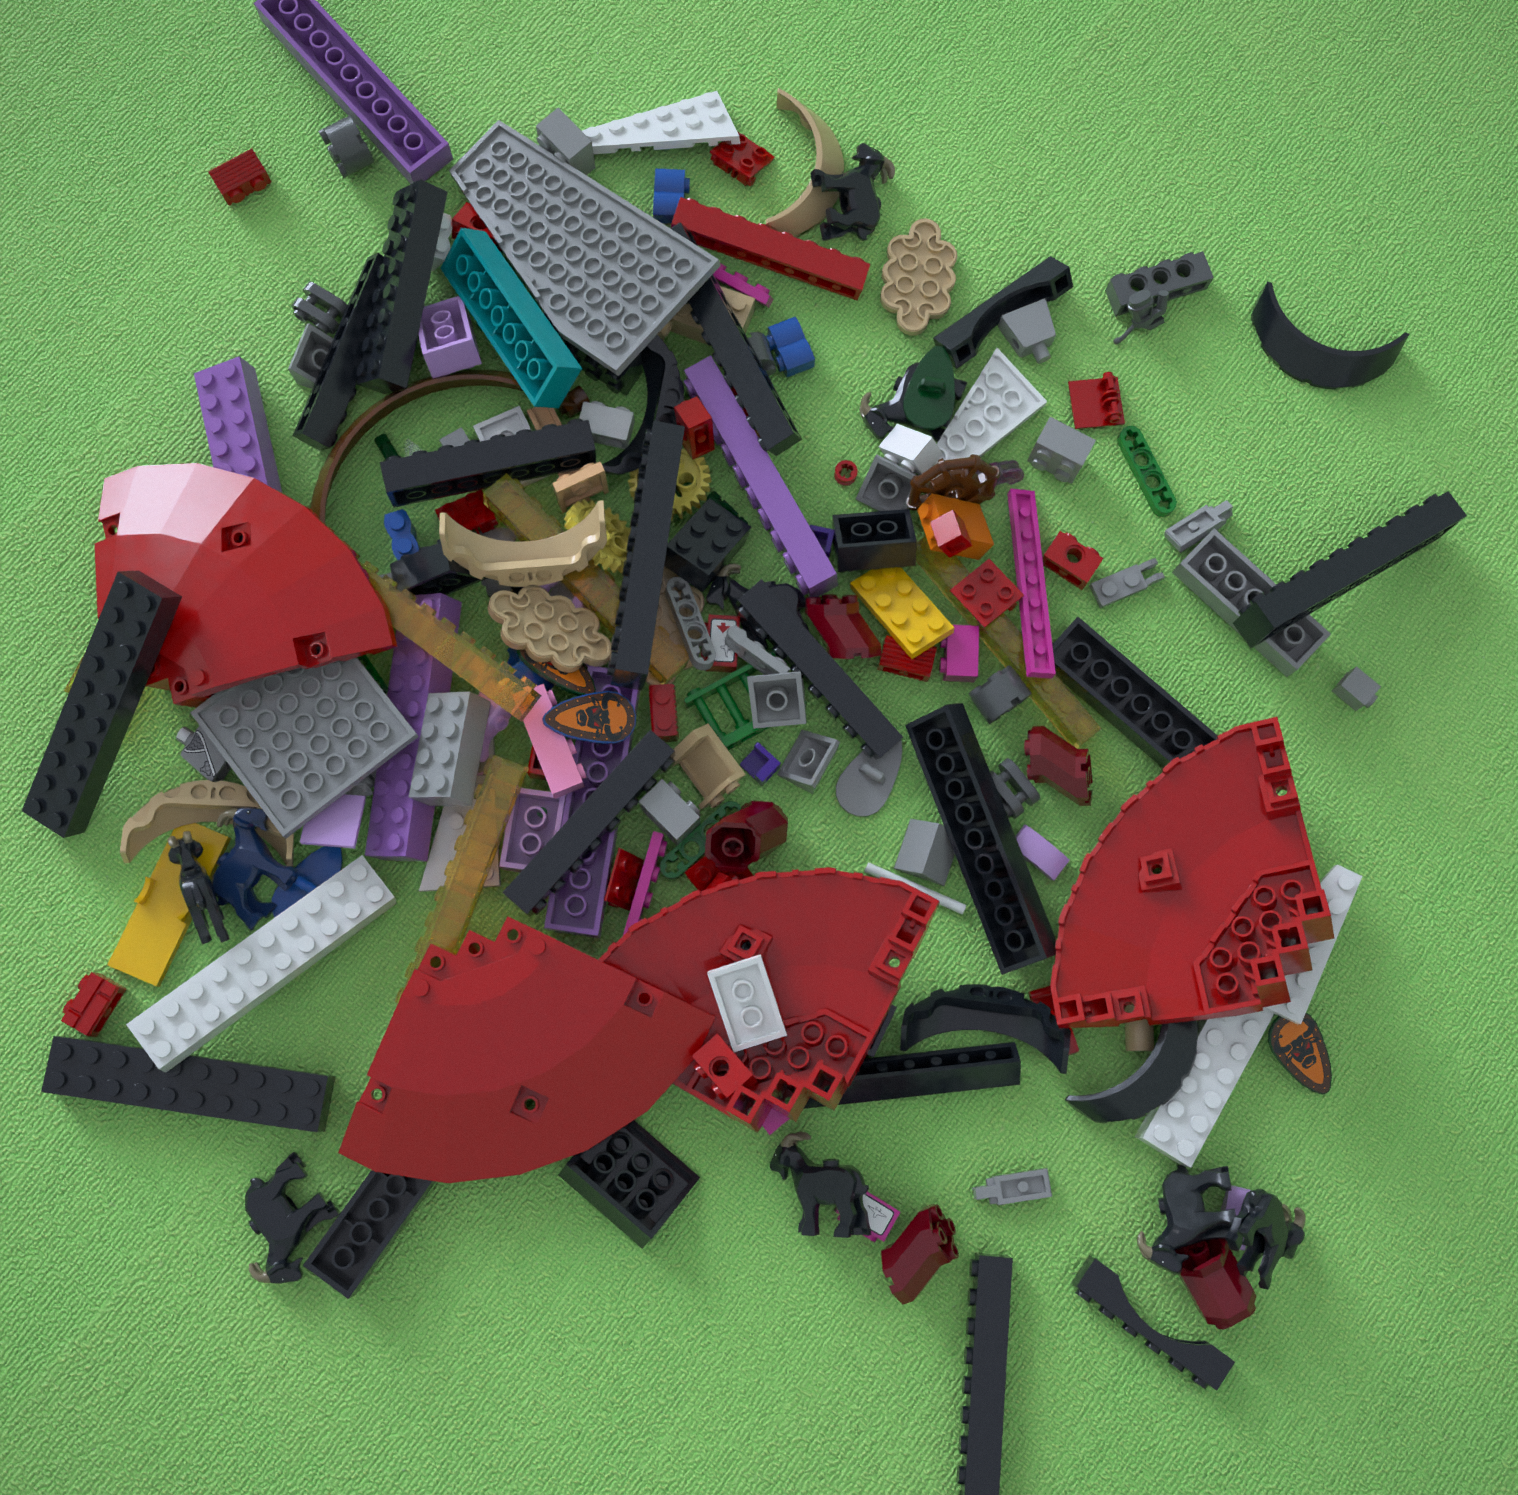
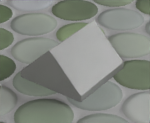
M310 323L304 329L288 370L297 384L312 389L333 338Z
M876 454L856 500L878 511L908 509L906 501L910 496V481L916 474Z
M801 671L747 677L753 729L806 724L805 689Z
M801 730L777 775L813 794L833 759L840 742L833 738Z
M910 819L894 869L944 886L955 855L945 827L939 823Z

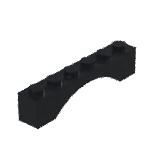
M1051 256L935 336L933 338L935 346L945 348L952 366L958 369L977 355L982 341L999 324L1002 315L1044 298L1046 302L1054 301L1073 288L1069 266Z
M1089 1255L1072 1280L1071 1284L1078 1288L1075 1292L1078 1296L1088 1303L1093 1299L1101 1305L1098 1311L1111 1320L1116 1316L1124 1322L1121 1328L1135 1338L1138 1334L1147 1339L1144 1345L1158 1355L1163 1351L1170 1357L1167 1362L1179 1371L1183 1372L1186 1368L1194 1374L1191 1380L1206 1390L1210 1386L1217 1391L1234 1365V1360L1205 1340L1188 1341L1174 1339L1152 1329L1130 1305L1122 1289L1119 1276L1096 1258Z

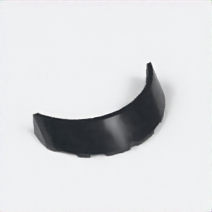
M1268 281L1258 294L1251 313L1252 325H1255L1262 343L1261 347L1267 356L1270 355L1280 365L1279 369L1300 382H1307L1310 386L1336 390L1340 387L1351 386L1354 388L1364 385L1366 382L1384 374L1393 366L1410 335L1404 332L1394 341L1370 350L1347 351L1325 346L1303 334L1290 322L1276 299L1273 284Z
M658 335L641 351L642 367L647 383V406L643 422L628 447L613 459L602 464L605 474L620 475L639 468L646 429H652L654 420L676 425L674 407L684 401L683 380L680 378L677 367L678 363L673 352L668 349Z
M966 984L960 985L957 990L946 992L943 988L931 992L930 997L915 1005L911 1003L905 1009L901 1026L900 1051H907L916 1043L940 1033L957 1030L990 1031L1011 1036L1031 1045L1043 1053L1057 1067L1061 1074H1066L1071 1031L1069 1028L1058 1027L1056 1017L1050 1013V1007L1041 1001L1036 1004L1024 998V993L999 986Z
M1197 1020L1162 1024L1153 1051L1133 1075L1115 1087L1099 1093L1078 1096L1068 1095L1065 1099L1066 1102L1074 1110L1096 1123L1128 1119L1135 1120L1146 1116V1113L1156 1107L1164 1105L1183 1086V1080L1189 1076L1197 1055L1196 1048L1199 1032Z

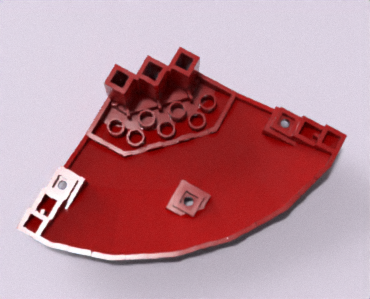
M199 463L136 466L104 478L98 522L103 524L106 539L94 543L97 616L99 619L118 571L139 570L182 596L146 684V687L171 691L173 704L197 708L215 693L252 680L297 668H318L339 660L345 662L368 653L375 655L398 647L388 607L380 593L371 584L367 571L362 568L357 560L356 552L345 541H342L330 527H327L310 508L256 478ZM241 535H243L242 542H240L239 537ZM320 645L321 651L317 654L316 648Z
M1278 717L1236 726L1218 735V739L1205 746L1201 744L1194 748V752L1180 759L1179 757L1173 759L1162 769L1163 772L1153 781L1149 780L1146 783V787L1139 794H1134L1121 806L1120 813L1112 823L1110 822L1098 838L1099 842L1090 854H1086L1079 869V877L1076 884H1073L1071 888L1072 893L1067 904L1064 905L1058 921L1059 932L1055 945L1056 956L1055 964L1052 968L1050 987L1059 1028L1118 1027L1119 1024L1146 1019L1150 1026L1233 1017L1263 1011V1007L1291 1002L1285 976L1313 970L1308 944L1335 938L1331 913L1325 891L1321 888ZM1280 790L1287 791V793L1282 796H1279L1277 794V792ZM1155 868H1161L1162 872L1160 874H1154L1153 870ZM1126 1006H1135L1132 1012L1128 1013L1125 1011Z
M832 867L815 868V870L799 871L797 869L792 870V872L755 873V876L741 880L734 879L703 891H694L681 898V901L668 908H662L661 912L652 917L638 921L628 928V932L616 943L613 942L607 948L608 950L598 959L716 1017L703 1045L718 1034L733 1051L707 972L761 954L787 1036L734 1052L758 1082L750 1089L739 1084L730 1101L727 1097L721 1100L711 1088L715 1084L708 1076L704 1080L694 1068L697 1064L694 1059L673 1083V1085L708 1106L758 1133L771 1109L796 1122L809 1098L835 1111L847 1087H850L900 990V981L912 959L915 958L940 901L903 881L883 877L874 878L864 876L862 873L839 871ZM750 942L751 947L748 950H743L742 944ZM892 959H898L900 964L898 967H891L889 962ZM643 993L640 996L642 1004H647L650 1001L649 994ZM720 1066L717 1069L716 1075L724 1076L727 1074L729 1066ZM827 1087H830L827 1093L824 1092Z
M507 916L495 941L469 930L457 954L430 944L418 969L414 970L400 997L367 1073L371 1078L360 1100L355 1105L338 1153L375 1172L442 1183L521 1175L587 1151L648 1112L682 1072L694 1061L692 1055L703 1046L716 1017ZM643 993H647L650 996V1001L647 1004L640 1002V996ZM376 1089L382 1091V1097L379 1100L375 1099L373 1095ZM528 1099L535 1101L536 1105L532 1110L526 1107Z

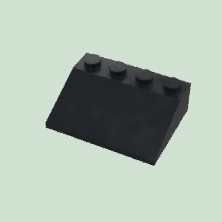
M635 1120L589 1150L573 1155L558 1174L642 1249L654 1237L700 1179L694 1171Z

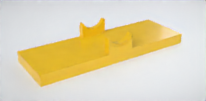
M197 823L174 828L171 836L181 839L183 832L190 831L192 839L202 845L203 852L197 861L205 867L210 880H212V876L218 867L217 861L225 853L231 838ZM168 842L151 877H145L143 889L134 900L137 905L107 964L112 968L157 987L161 986L192 921L179 885L181 865L174 864L169 860L168 853L171 846Z

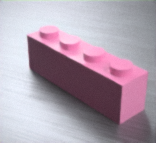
M544 684L513 695L553 797L556 799L585 787L582 779L587 778L582 764L575 763L573 755L577 751L572 739L566 740L564 736L553 732L543 724L542 718L544 714L557 705L553 691H546Z

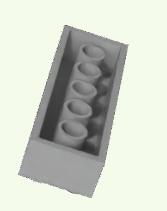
M1215 528L1172 572L1236 632L1238 630L1233 625V622L1240 616L1238 612L1250 604V600L1262 592L1265 595L1268 594L1270 589L1276 585ZM1308 615L1254 648L1282 674L1288 677L1302 666L1331 633L1311 615Z

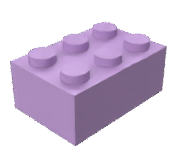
M456 296L424 306L418 335L422 353L432 378L449 375L450 373L470 369L482 364L471 318L461 298Z
M512 787L499 867L506 871L521 872L560 830L566 795L555 799L551 792ZM540 807L546 808L548 813L546 814ZM537 812L542 813L543 818H540Z

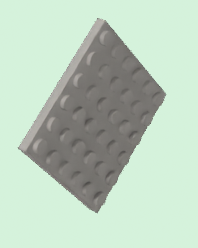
M320 645L316 648L317 654L321 651ZM358 658L345 662L339 660L318 668H297L252 680L215 693L190 712L281 835L286 839L419 737Z

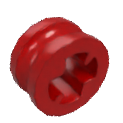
M849 460L839 462L835 467L834 473L837 483L843 486L853 484L857 477V466ZM843 468H847V471L851 470L849 478H845V475L843 477L840 475Z

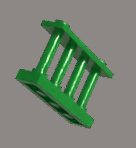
M766 650L772 656L777 657L773 651L769 652ZM750 664L743 666L703 689L700 687L694 688L684 698L685 707L688 709L693 705L696 706L705 724L710 725L728 751L771 728L753 729V721L745 720L727 688L741 680L749 694L747 677L758 671ZM717 692L736 724V730L729 734L722 732L704 699Z

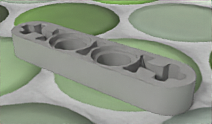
M681 577L671 578L667 583L665 596L689 659L696 669L708 670L713 666L716 652L690 585ZM673 587H677L678 590H682L680 601L679 594L676 590H673ZM689 608L693 615L684 617L679 613V609ZM697 630L702 637L692 639L688 636L687 632ZM700 646H702L701 651H702L703 656H704V657H707V656H708L707 661H704V659H703L702 657H699V658H698L699 653H700V649H699Z

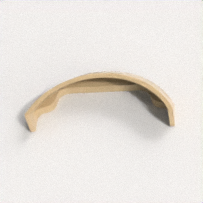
M778 88L776 108L796 112L800 117L801 124L813 132L816 143L815 169L822 170L830 175L843 174L844 160L842 151L831 128L815 112L787 92ZM810 180L803 194L790 207L766 219V225L773 230L788 232L794 237H799L800 233L816 224H820L826 218L825 211L829 207L832 208L837 202L839 192H822L821 187H813L812 180Z
M604 500L598 501L593 510L571 529L549 538L524 542L503 541L479 535L458 524L447 513H440L439 535L443 554L448 560H454L469 570L470 575L481 580L483 577L497 580L499 585L527 587L529 585L541 586L561 581L564 575L575 570L580 572L586 568L588 561L600 549L603 550L605 547L607 534Z
M210 780L180 784V787L165 793L160 792L156 794L132 818L130 816L123 826L120 847L121 857L124 863H130L149 842L174 828L198 822H217L220 814L229 809L241 807L262 808L248 789L240 784L227 781L211 782ZM268 817L266 820L268 831H264L259 827L255 830L260 837L265 839L279 853L286 866L293 867L294 833L287 839L284 838Z

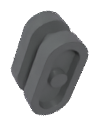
M309 281L303 289L307 296L306 300L297 297L291 305L294 310L293 315L302 322L308 320L314 324V327L325 334H334L339 326L335 318L337 316L343 317L347 304L334 294ZM317 303L328 311L325 313L314 305Z
M1006 758L998 765L1001 772L999 775L994 771H990L1007 816L1016 819L1024 812L1022 803L1025 802L1032 806L1040 800V795L1019 767L1011 759ZM1007 781L1017 792L1016 795H1014L1005 784Z

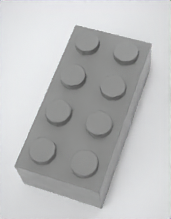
M470 691L428 694L409 798L429 806H472L490 701Z

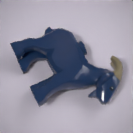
M241 807L226 810L218 817L217 827H222L223 824L228 826L233 819L236 837L235 846L230 853H224L217 861L219 867L212 876V885L218 898V904L223 906L230 903L235 909L237 916L252 931L263 917L268 918L277 907L275 903L260 901L253 890V887L259 882L262 875L269 877L286 891L296 881L297 877L294 875L298 870L292 866H284L278 863L273 858L264 840L256 832L255 829L257 827L268 831L266 825L268 816L263 809Z

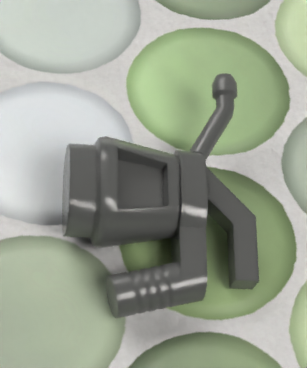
M1141 290L1131 295L1127 308L1132 317V325L1121 337L1113 340L1114 344L1121 343L1134 328L1152 330L1165 323L1162 315L1166 313L1169 292L1165 290L1159 291L1156 306H1154V299L1148 290Z

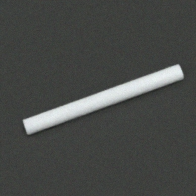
M869 862L864 872L874 877L903 881L940 901L939 905L959 914H963L966 905Z

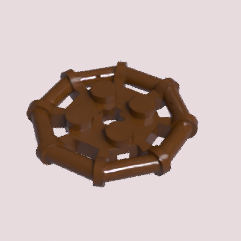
M975 454L959 459H939L936 465L911 479V491L906 504L910 510H917L931 493L981 504L995 496L994 489L996 481L1001 475L1000 470L997 466H991L984 462L979 455ZM977 470H979L980 472H982V473L979 474V475L975 474V473L977 472Z

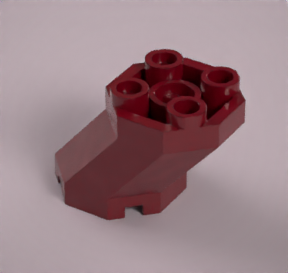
M837 594L822 595V600L821 597H806L805 613L827 644V653L832 658L854 659L856 656H861V658L881 656L880 642L859 613L857 595H844L842 598H837Z
M1032 726V730H1028V740H1025L1024 743L1025 755L1030 756V764L1027 765L1028 780H1034L1035 783H1047L1079 806H1091L1093 790H1088V788L1093 783L1089 749H1077L1046 727Z
M751 801L745 803L739 811L722 818L706 831L705 856L709 860L711 859L720 871L742 873L748 868L749 864L768 856L786 842L788 817L774 802Z
M931 1204L919 1211L895 1243L889 1244L881 1250L883 1273L885 1278H892L894 1284L889 1286V1288L902 1305L913 1302L942 1265L950 1263L959 1257L953 1237L956 1234L954 1223L950 1218H945L938 1204Z
M1225 1239L1206 1240L1176 1250L1177 1254L1189 1255V1259L1182 1263V1272L1179 1274V1277L1207 1324L1215 1325L1217 1329L1224 1330L1248 1318L1255 1312V1300L1257 1297L1247 1277L1240 1275L1236 1266L1238 1262Z

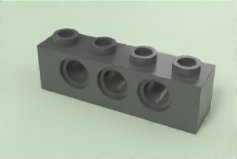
M1190 252L1173 261L1166 259L1153 267L1143 266L1133 273L1126 275L1124 273L1117 274L1110 279L1105 292L1116 317L1130 313L1127 308L1129 297L1138 292L1131 287H1136L1139 291H1150L1154 299V305H1156L1158 294L1161 290L1169 292V301L1206 290L1214 277L1204 252L1196 254ZM1177 273H1181V274H1183L1185 277H1181V276H1179ZM1154 280H1159L1162 284H1158Z

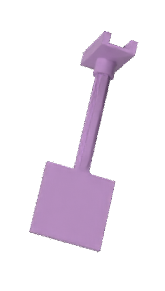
M342 795L303 826L300 843L355 849L366 797Z

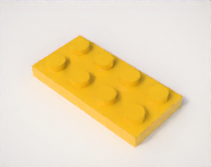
M901 567L871 569L850 582L851 590L911 659L954 633V626Z

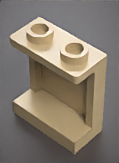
M709 724L693 730L673 749L675 751V757L673 758L675 763L673 766L679 764L704 797V800L698 805L701 810L708 806L715 808L725 800L723 795L725 793L728 795L740 786L738 781L746 775Z

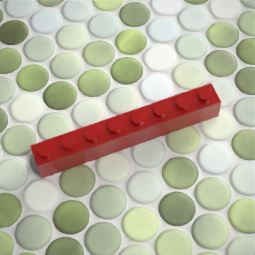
M680 197L671 223L672 228L681 222L691 232L699 246L858 301L870 267V263L865 262L862 258L850 257L841 254L836 249L821 247L811 240H801L794 237L791 233L779 232L765 224L747 221L743 216L730 215L717 207L699 204L698 201L691 198L685 199Z

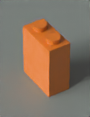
M931 493L917 509L930 550L944 553L937 545L930 524L931 521L954 510L964 521L972 543L970 548L956 555L980 560L994 545L980 504Z

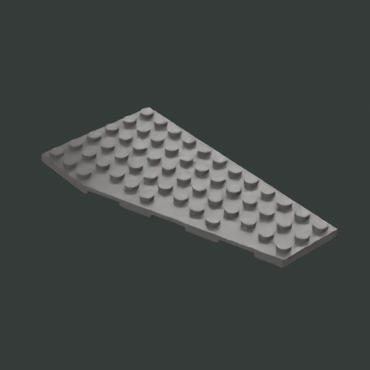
M500 120L449 170L454 181L561 337L618 376L721 266L718 258L568 163L560 162L552 153Z

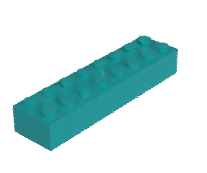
M461 228L440 269L533 406L559 408L581 372L582 367L486 231Z

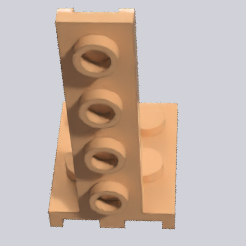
M534 407L526 410L535 430H540L548 424L562 425L554 408ZM601 462L596 464L588 463L579 470L559 473V478L556 482L552 483L562 513L567 512V507L574 505L577 501L580 503L583 500L589 502V497L602 491L604 494L609 492L605 470Z

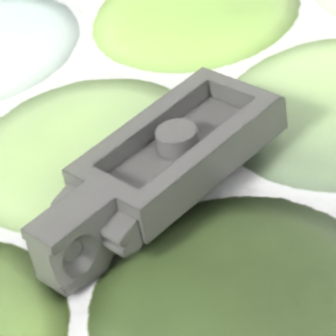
M1227 500L1216 507L1205 505L1166 529L1164 537L1181 553L1205 538L1214 528L1218 530L1226 524L1227 519L1233 516V506Z
M1047 1168L992 1176V1178H986L987 1185L972 1187L974 1199L989 1198L990 1204L997 1205L1052 1197Z

